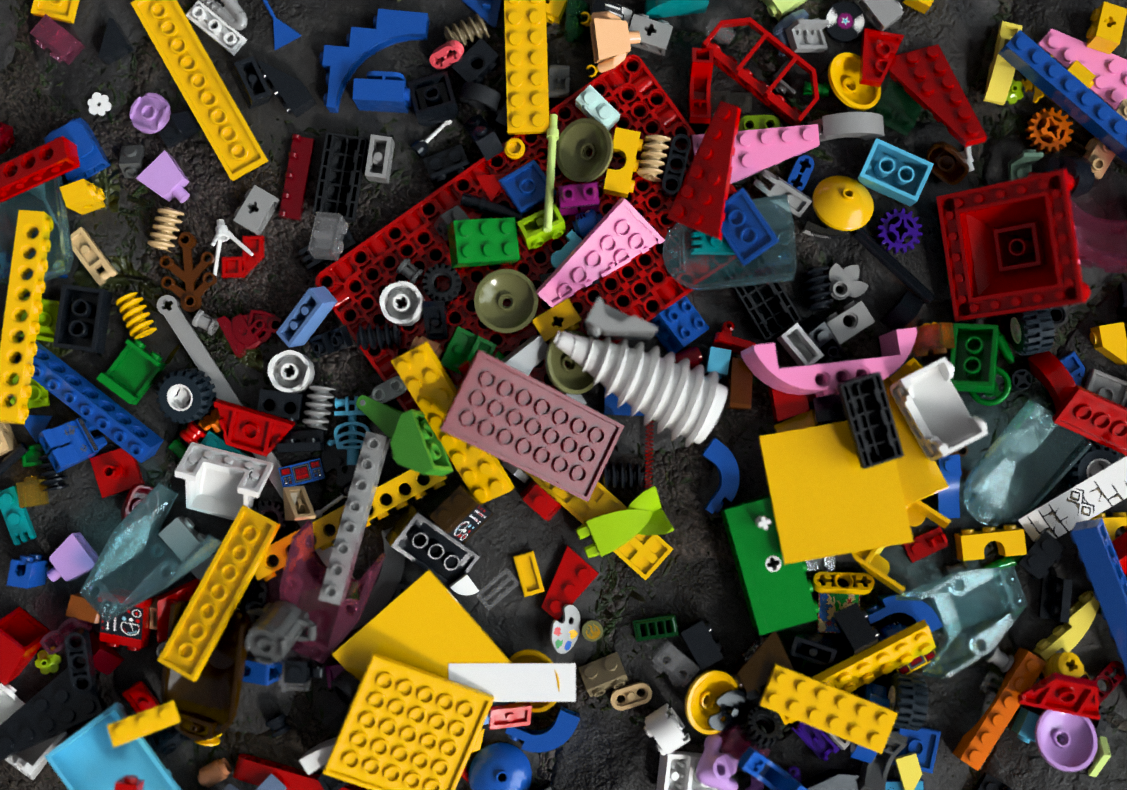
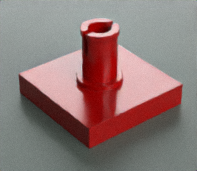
M122 448L90 458L102 498L130 490L134 484L145 485L138 461Z

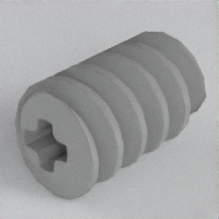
M319 385L309 386L308 389L314 393L307 395L312 402L305 403L310 410L303 413L309 418L302 419V422L308 427L328 430L322 424L329 423V420L324 415L331 414L326 407H331L333 404L327 400L334 398V395L329 393V391L336 389Z

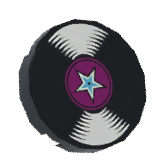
M840 1L828 9L824 20H828L829 25L824 29L833 41L850 43L862 34L865 28L866 17L863 10L857 4L850 1Z

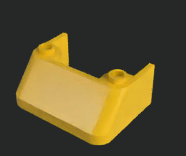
M922 501L906 506L909 523L912 527L921 525L926 517L944 529L951 522L950 519ZM885 547L851 553L853 559L874 578L900 595L904 592L905 587L887 576L890 571V565L885 558L880 556Z

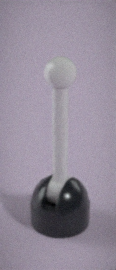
M452 120L444 121L425 140L418 139L410 145L411 149L422 158L428 151V142L446 125H450Z
M352 481L343 486L342 495L321 510L315 511L316 518L322 517L325 511L343 498L348 497Z

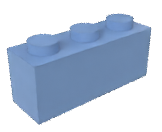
M325 286L309 288L277 330V335L288 348L305 345L338 301Z

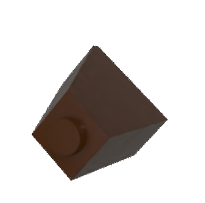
M736 354L735 358H730L727 379L728 393L724 408L746 411L751 409L753 373L746 366L741 354Z

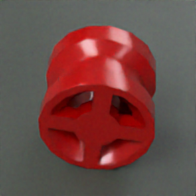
M194 421L189 422L188 427L179 432L180 436L189 444L191 442L198 443L200 438L207 435Z

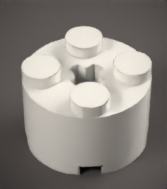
M398 281L388 285L382 291L379 302L383 315L389 321L398 326H412L423 315V301L425 299L413 284L406 281ZM405 300L407 303L406 307L403 306L400 309L399 301L403 302Z
M286 350L276 354L270 360L267 373L276 389L295 394L304 392L312 384L315 369L314 364L306 355L297 351ZM293 369L295 371L294 375L289 374L288 370Z
M668 703L645 717L644 722L646 725L644 729L650 738H655L658 743L656 744L657 749L662 755L666 753L668 755L691 740L689 733L684 734L682 731L685 726L672 707L669 709Z

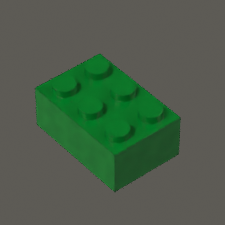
M515 217L453 220L447 225L452 268L507 265L520 260Z
M954 323V338H952L950 362L954 366L955 371L953 372V378L950 380L956 391L994 393L999 340L998 325Z

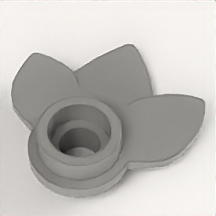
M835 263L829 270V280L831 282L829 290L832 291L830 295L836 300H843L847 297H859L868 288L866 283L858 281L859 265H850L842 269L840 265ZM836 287L842 288L841 294L836 292Z

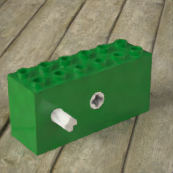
M770 494L722 507L720 509L753 629L759 635H764L817 620V613L820 611L817 601L812 599L811 592H814L811 580L806 578L805 571H808L806 562L783 564Z

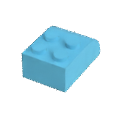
M876 138L860 171L858 180L866 187L911 207L918 201L934 164Z

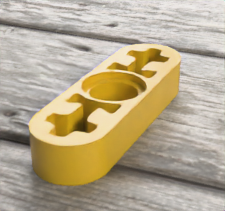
M817 572L812 580L813 589L818 593L867 595L872 591L875 584L874 578L870 574L853 572ZM819 579H822V580H823V583H825V586L821 585V582H819ZM844 579L848 582L849 586L841 587L837 580ZM861 581H864L865 584H868L867 587H864Z

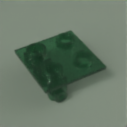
M583 0L567 1L564 37L567 42H573L576 39L583 44L586 26L580 23L585 22V17L581 16V13L584 11L588 12L587 3Z
M890 81L873 113L883 115L884 125L907 137L910 130L915 126L916 119L923 108L904 91L903 87Z

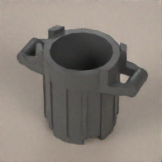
M277 601L272 604L267 603L263 608L247 610V614L252 621V627L248 631L245 645L247 652L250 650L255 655L257 662L272 665L274 662L284 658L296 641L316 640L317 624L309 620L310 616L307 611H302L293 603Z

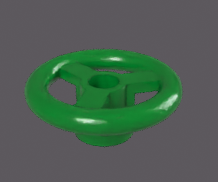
M996 366V375L998 373L1005 383L1003 393L998 390V384L995 381L994 393H983L987 397L995 396V399H983L976 392H968L971 398L985 406H993L1003 402L1011 391V380L1006 371Z

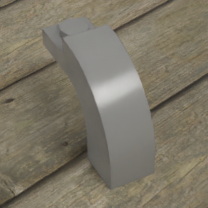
M872 112L837 113L822 116V119L807 122L808 125L818 124L820 142L846 137L869 140L884 136L883 115Z

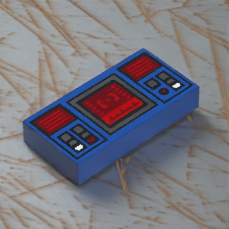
M320 458L278 468L283 488L325 479Z

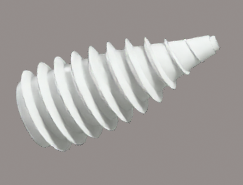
M558 331L553 340L556 347L583 368L582 372L587 371L594 378L593 385L600 382L606 388L604 398L614 393L618 397L617 408L626 402L631 406L630 417L640 411L644 414V426L653 419L658 423V434L665 428L671 430V441H674L679 435L686 438V448L693 442L700 444L713 429L724 407L728 389L718 383L719 376L717 371H712L704 376V366L702 364L690 370L688 358H684L676 364L674 352H669L661 358L659 357L660 349L658 346H655L647 353L644 352V343L642 341L633 348H629L627 338L622 339L618 344L611 343L609 336L601 341L593 339V336L583 337L566 331Z

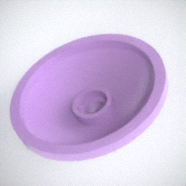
M1046 709L1037 720L1035 727L1036 745L1042 757L1051 766L1061 771L1074 772L1086 768L1092 762L1097 752L1098 742L1095 728L1089 718Z

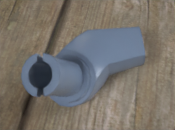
M804 9L787 15L773 28L772 35L790 49L785 29L791 26L792 22L798 18H809L808 13ZM778 50L779 55L785 56V54Z

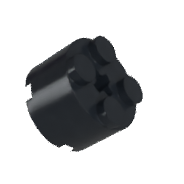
M1078 155L1051 158L1043 173L1067 169V173H1070L1074 179V186L1069 191L1070 198L1085 195L1090 191L1095 180V174L1092 173L1091 162L1087 158Z

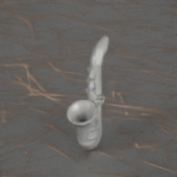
M200 0L216 15H219L228 26L235 30L246 28L248 19L237 0H220L224 3V7L220 3L215 2V0Z

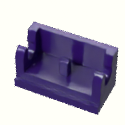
M797 721L791 727L819 759L827 761V756L831 752L837 753L840 750L818 728Z

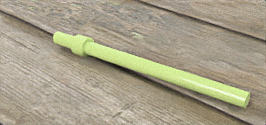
M550 114L549 128L546 133L548 153L543 231L545 232L552 231L556 143L559 140L557 114Z

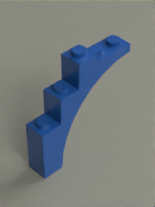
M378 9L377 16H374L373 27L376 29L351 27V32L347 34L346 39L347 46L349 47L324 45V51L320 52V64H322L326 72H330L326 74L328 93L324 94V105L330 113H338L341 97L348 81L369 57L381 49L396 43L411 40H428L430 23L428 13Z

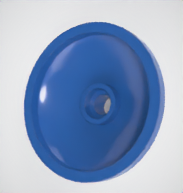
M498 742L485 746L474 756L469 767L468 780L471 790H529L532 770L528 758L519 748L509 743ZM501 773L506 775L503 781L498 780V776Z

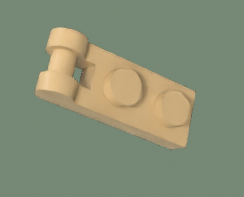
M80 227L64 239L100 286L104 285L109 277H114L118 274L117 270L110 264L83 227ZM103 266L105 270L99 273L97 269Z

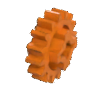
M1051 107L1048 111L1044 108L1039 113L1036 112L1032 115L1033 119L1031 118L1027 122L1030 126L1025 131L1029 132L1030 135L1026 139H1032L1031 147L1038 146L1037 152L1044 149L1045 154L1050 153L1051 150L1053 153L1059 151V148L1062 150L1067 146L1066 143L1072 140L1068 135L1074 132V130L1069 129V126L1073 123L1066 121L1068 114L1062 116L1061 109L1055 113L1054 107Z

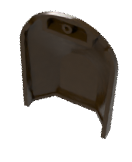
M178 601L171 604L166 644L190 601ZM235 609L197 681H192L171 668L163 666L161 683L162 705L174 700L181 722L173 726L189 738L195 740L213 739L224 733L235 719L247 657L245 641L249 633L248 631L252 627V621L247 612Z

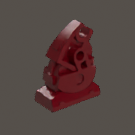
M250 310V313L244 315L240 313L231 320L226 316L216 319L235 356L239 358L245 356L247 350L256 349L268 341L272 333L277 334L278 329H274L273 324L275 322L282 324L283 322L277 316L264 310Z

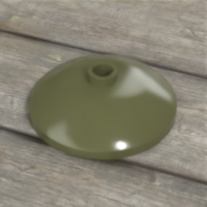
M582 118L570 123L561 133L556 145V161L559 169L570 180L581 183L590 182L600 177L608 168L613 156V140L609 130L604 124L591 118Z
M511 269L494 271L483 278L476 289L474 296L476 313L482 323L493 331L500 333L519 331L533 320L537 312L538 295L535 293L536 288L532 281L519 271ZM506 299L511 301L508 307L503 305V301Z
M566 331L572 334L576 333V335L588 337L586 334L579 331ZM553 338L548 345L545 356L546 370L552 383L559 390L567 394L576 395L589 391L594 386V378L587 371L582 372L583 368L573 359L571 360V357L556 347V344L553 343Z

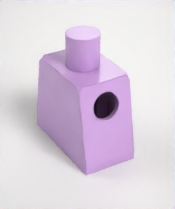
M165 150L136 177L137 180L167 201H171L175 197L180 203H183L190 197V194L184 189L189 183L188 178L175 159Z
M81 532L69 535L49 557L54 567L46 572V574L53 582L61 577L68 582L98 568L104 563Z

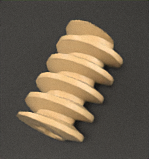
M648 135L644 140L646 142L643 145L645 152L641 153L643 160L639 162L641 168L638 169L637 174L649 181L662 182V179L658 178L657 175L664 174V171L659 169L661 166H666V163L661 161V158H668V155L663 153V150L670 149L669 146L665 145V142H671L672 139L663 135Z
M169 207L159 208L157 212L162 216H157L154 219L159 224L152 225V228L157 232L150 233V236L155 240H150L147 244L153 248L172 253L168 250V247H175V245L170 240L177 239L178 237L173 232L180 231L175 224L182 223L177 217L184 216L185 213Z

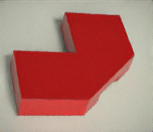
M263 235L242 236V243L254 255L250 256L242 249V256L221 257L222 278H245L265 257V237Z

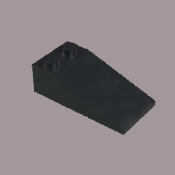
M412 504L385 537L392 548L424 570L428 571L430 569L440 581L448 586L464 574H467L480 558L478 554L465 544L444 532L430 517Z

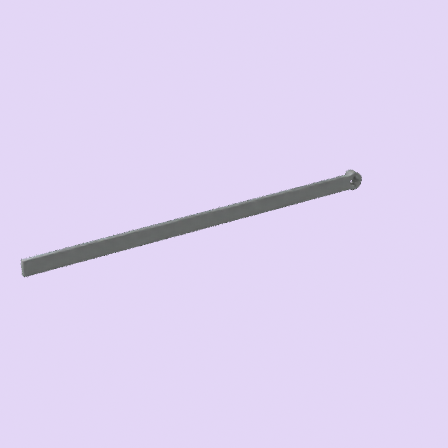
M171 295L161 296L157 301L158 311L164 315L199 371L205 372L204 376H209L212 379L209 382L215 385V388L212 390L216 392L217 399L243 406L180 309L179 300ZM166 301L173 302L170 311L164 308ZM273 451L267 457L253 453L256 459L273 463V470L269 479L284 501L283 486L278 469L282 465ZM315 518L296 521L299 524L300 528H303L304 526L316 521L317 519ZM309 534L307 538L311 545L314 546L317 539L315 535ZM333 546L323 551L321 548L315 550L326 568L329 564ZM361 589V594H362V599H363L366 595L364 594V592H363L362 589ZM358 602L350 603L351 607L356 605Z

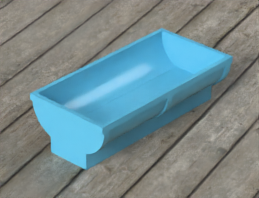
M118 702L45 755V758L68 790H114L115 782L125 775H135L138 779L145 780L143 790H181L171 776V771L165 768L144 737L113 748L107 725L129 717L124 711V706Z

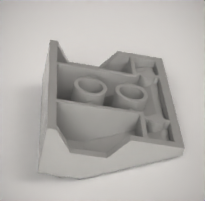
M598 297L585 324L587 335L589 337L593 336V339L596 340L599 338L604 340L608 336L610 340H622L624 338H627V340H651L658 330L656 326L636 316L630 317L603 303V299Z

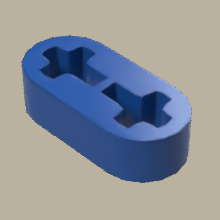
M808 155L800 156L794 163L786 182L793 186L791 181L794 182L797 176L800 177L798 184L801 187L798 186L796 189L802 191L813 171L814 160ZM803 161H806L807 166L809 168H806L803 171V173H801L800 169L802 165L799 163H803Z

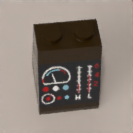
M460 485L429 517L444 532L464 544L493 513L484 504H481L465 485Z
M776 631L758 635L733 664L735 672L732 673V676L739 688H744L747 693L767 684L775 663L794 671Z

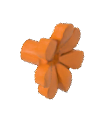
M213 409L210 412L211 415L207 414L204 416L203 420H200L198 424L204 431L212 427L218 433L222 430L219 423L220 415L217 409Z

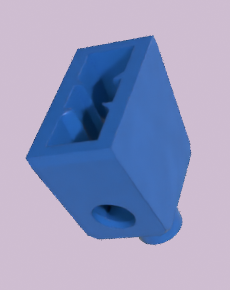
M255 655L246 657L242 682L267 686L282 680L284 658L269 665L257 662Z

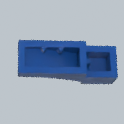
M960 454L947 455L935 460L949 486L947 489L935 494L936 511L948 519L960 518L959 485L960 476H962Z

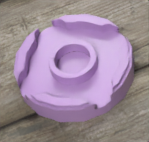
M149 92L134 101L129 115L136 129L142 133L153 134L166 126L170 119L171 110L165 98L157 93Z

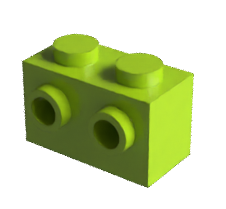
M556 204L553 205L551 232L543 231L544 209L517 222L519 233L528 250L539 248L544 242L557 239L566 232L565 221Z

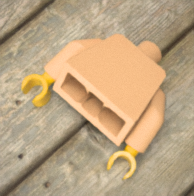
M585 11L581 13L583 17L588 16L587 21L580 23L586 27L590 26L594 63H598L597 65H588L586 69H591L592 67L595 69L594 74L589 76L594 78L600 72L603 73L614 69L623 62L626 55L631 51L630 44L640 43V32L629 31L627 21L621 20L619 16L609 11L593 12L592 15Z

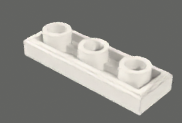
M199 0L186 13V17L233 56L247 41L245 37L234 28L228 26L223 19Z

